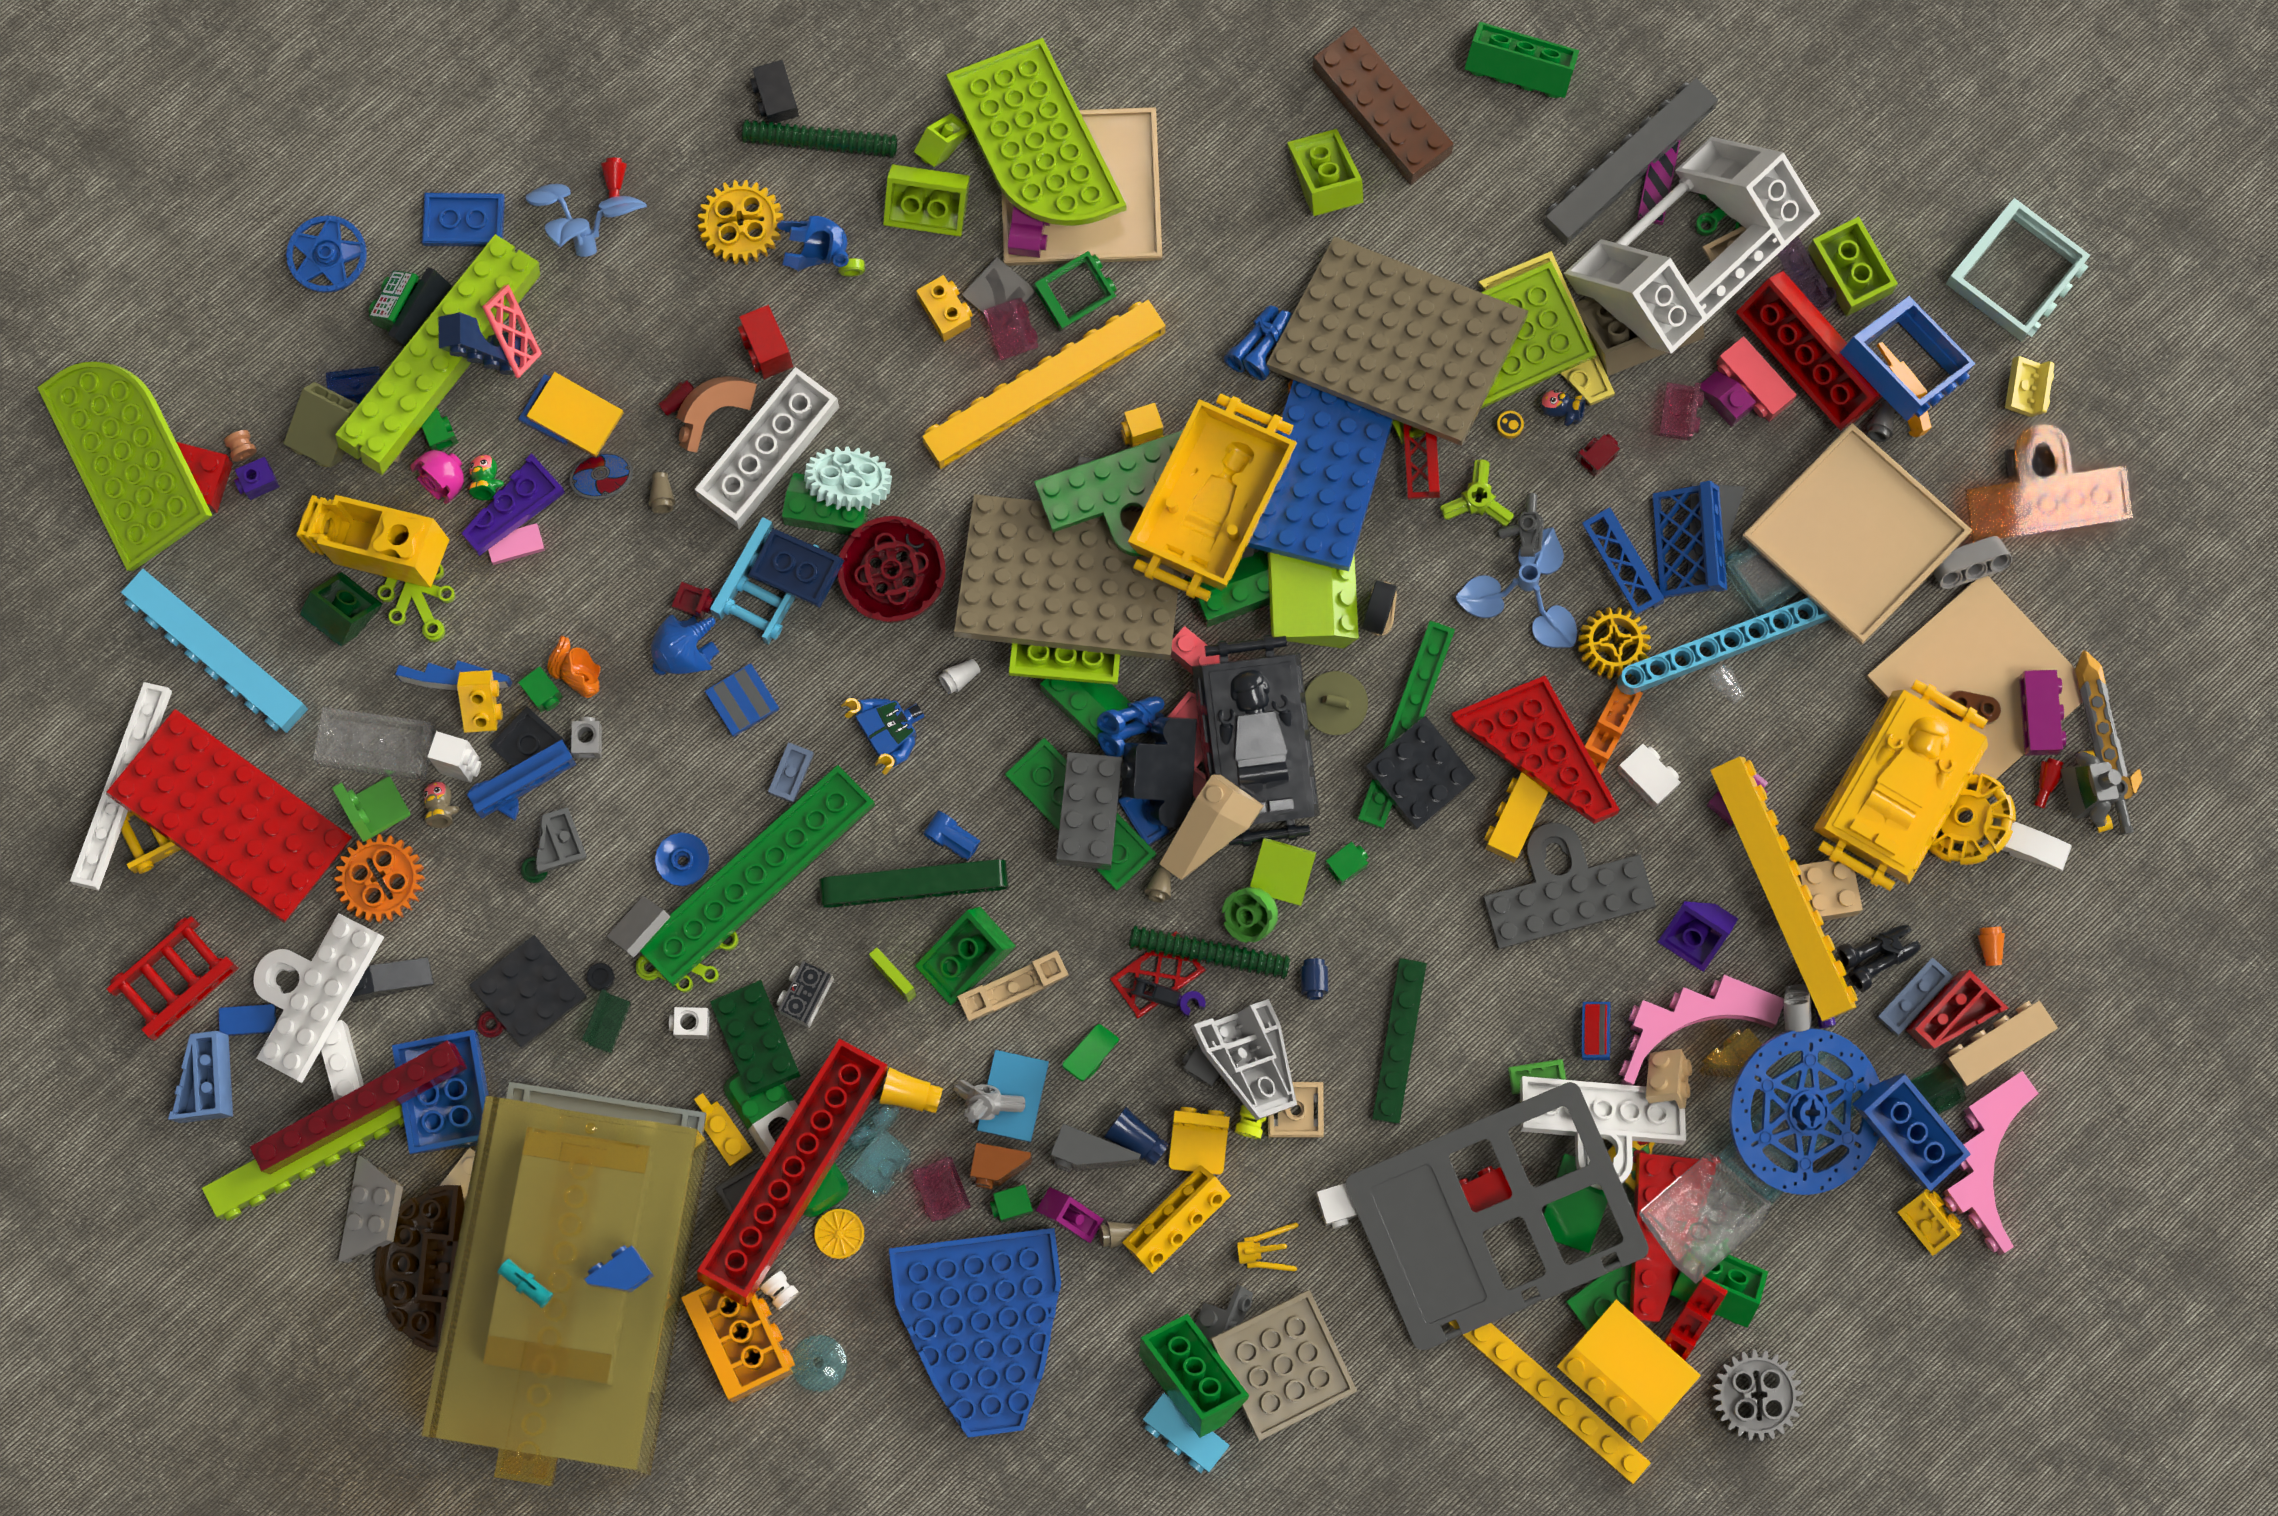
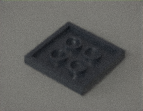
M1426 715L1421 717L1363 767L1413 830L1422 826L1476 779Z
M535 935L469 985L474 994L521 1049L582 1003L587 997Z

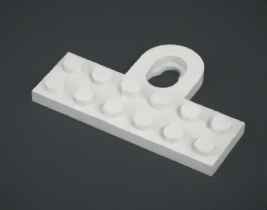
M338 913L312 961L287 949L274 950L264 956L254 973V988L262 999L283 1009V1012L256 1059L302 1083L384 937ZM281 971H298L299 973L298 986L290 993H283L281 986L276 983V977Z
M1522 1076L1520 1080V1102L1567 1082H1573L1580 1087L1601 1138L1609 1140L1615 1147L1616 1156L1613 1158V1165L1621 1184L1625 1182L1632 1170V1141L1683 1145L1686 1141L1685 1108L1680 1109L1675 1100L1648 1103L1645 1097V1086ZM1559 1107L1521 1123V1132L1575 1136L1576 1168L1580 1169L1589 1164L1590 1160L1566 1107ZM1599 1184L1591 1185L1594 1188L1602 1189Z

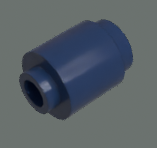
M1319 958L1303 960V966L1300 967L1301 994L1306 995L1308 1000L1323 999V995L1329 993L1328 967L1325 965V960Z

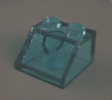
M881 1128L848 1173L854 1181L878 1198L881 1193L886 1195L895 1184L892 1179L898 1171L903 1173L912 1161L909 1158L911 1152L889 1132Z

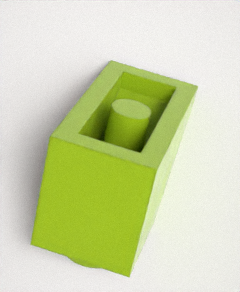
M950 113L926 128L914 152L925 163L936 167L946 161L970 133V126L953 113Z

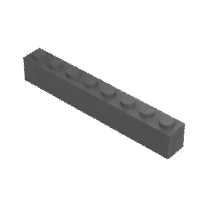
M1697 78L1690 84L1687 81L1682 84L1676 91L1678 95L1672 100L1666 99L1657 109L1659 112L1653 118L1648 116L1639 125L1640 130L1634 135L1632 133L1628 134L1621 141V147L1616 152L1611 150L1602 159L1601 162L1603 164L1598 169L1594 167L1584 175V181L1578 187L1573 185L1564 194L1565 199L1560 204L1555 202L1547 209L1544 225L1565 246L1647 172L1648 165L1651 162L1654 164L1716 108L1718 98Z

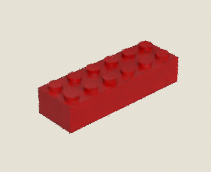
M1784 271L1768 278L1736 311L1840 431L1852 423L1854 424L1882 397L1840 353L1847 345V342Z

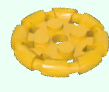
M1972 774L1941 827L1943 835L1938 839L1935 838L1929 851L1943 861L1949 863L1957 861L1960 862V865L1981 863L1988 860L1987 857L1994 852L1998 854L2010 840L2013 833L2011 830L2012 823L2016 821L2014 802L2011 795L2005 793V787L1987 774ZM1970 784L1977 785V790H1969L1968 787ZM1995 796L1997 801L1990 805L1987 799ZM1963 811L1973 813L1972 820L1967 823L1960 822L1958 816ZM1994 818L2002 820L2000 827L1993 826ZM1986 837L1989 843L1980 848L1978 843L1982 842ZM1954 844H1963L1962 851L1954 850Z

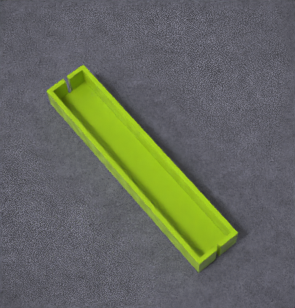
M495 234L337 431L335 436L338 447L357 460L361 457L362 463L383 475L471 364L466 358L451 356L450 352L439 348L438 317L461 312L477 318L480 331L487 340L488 336L495 333L482 306L504 285L508 284L517 303H519L540 277L539 262L521 250H518L516 253L515 246ZM504 295L503 305L510 308L509 301L506 295ZM492 307L490 310L496 320L497 308ZM503 311V322H504V321L507 319V317L509 316V314L506 313V312H504V311Z

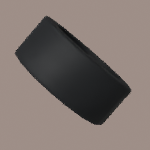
M1376 580L1364 617L1363 630L1380 635L1383 634L1396 593V585Z

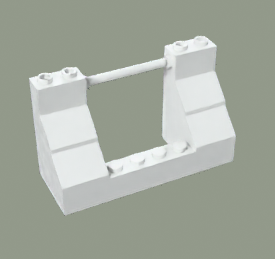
M1710 137L1675 170L1680 180L1679 184L1616 243L1600 239L1564 275L1577 294L1594 298L1651 348L1670 354L1673 353L1821 214L1783 152ZM1686 191L1706 195L1727 215L1738 221L1747 230L1687 285L1670 257L1636 249L1628 245Z

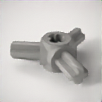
M959 1080L957 1085H954V1091L957 1095L966 1100L968 1108L965 1110L964 1116L968 1117V1122L974 1123L979 1119H994L995 1115H999L1000 1111L1023 1112L1025 1109V1098L1023 1096L1001 1095L1000 1091L994 1086L986 1084L973 1086L965 1080Z

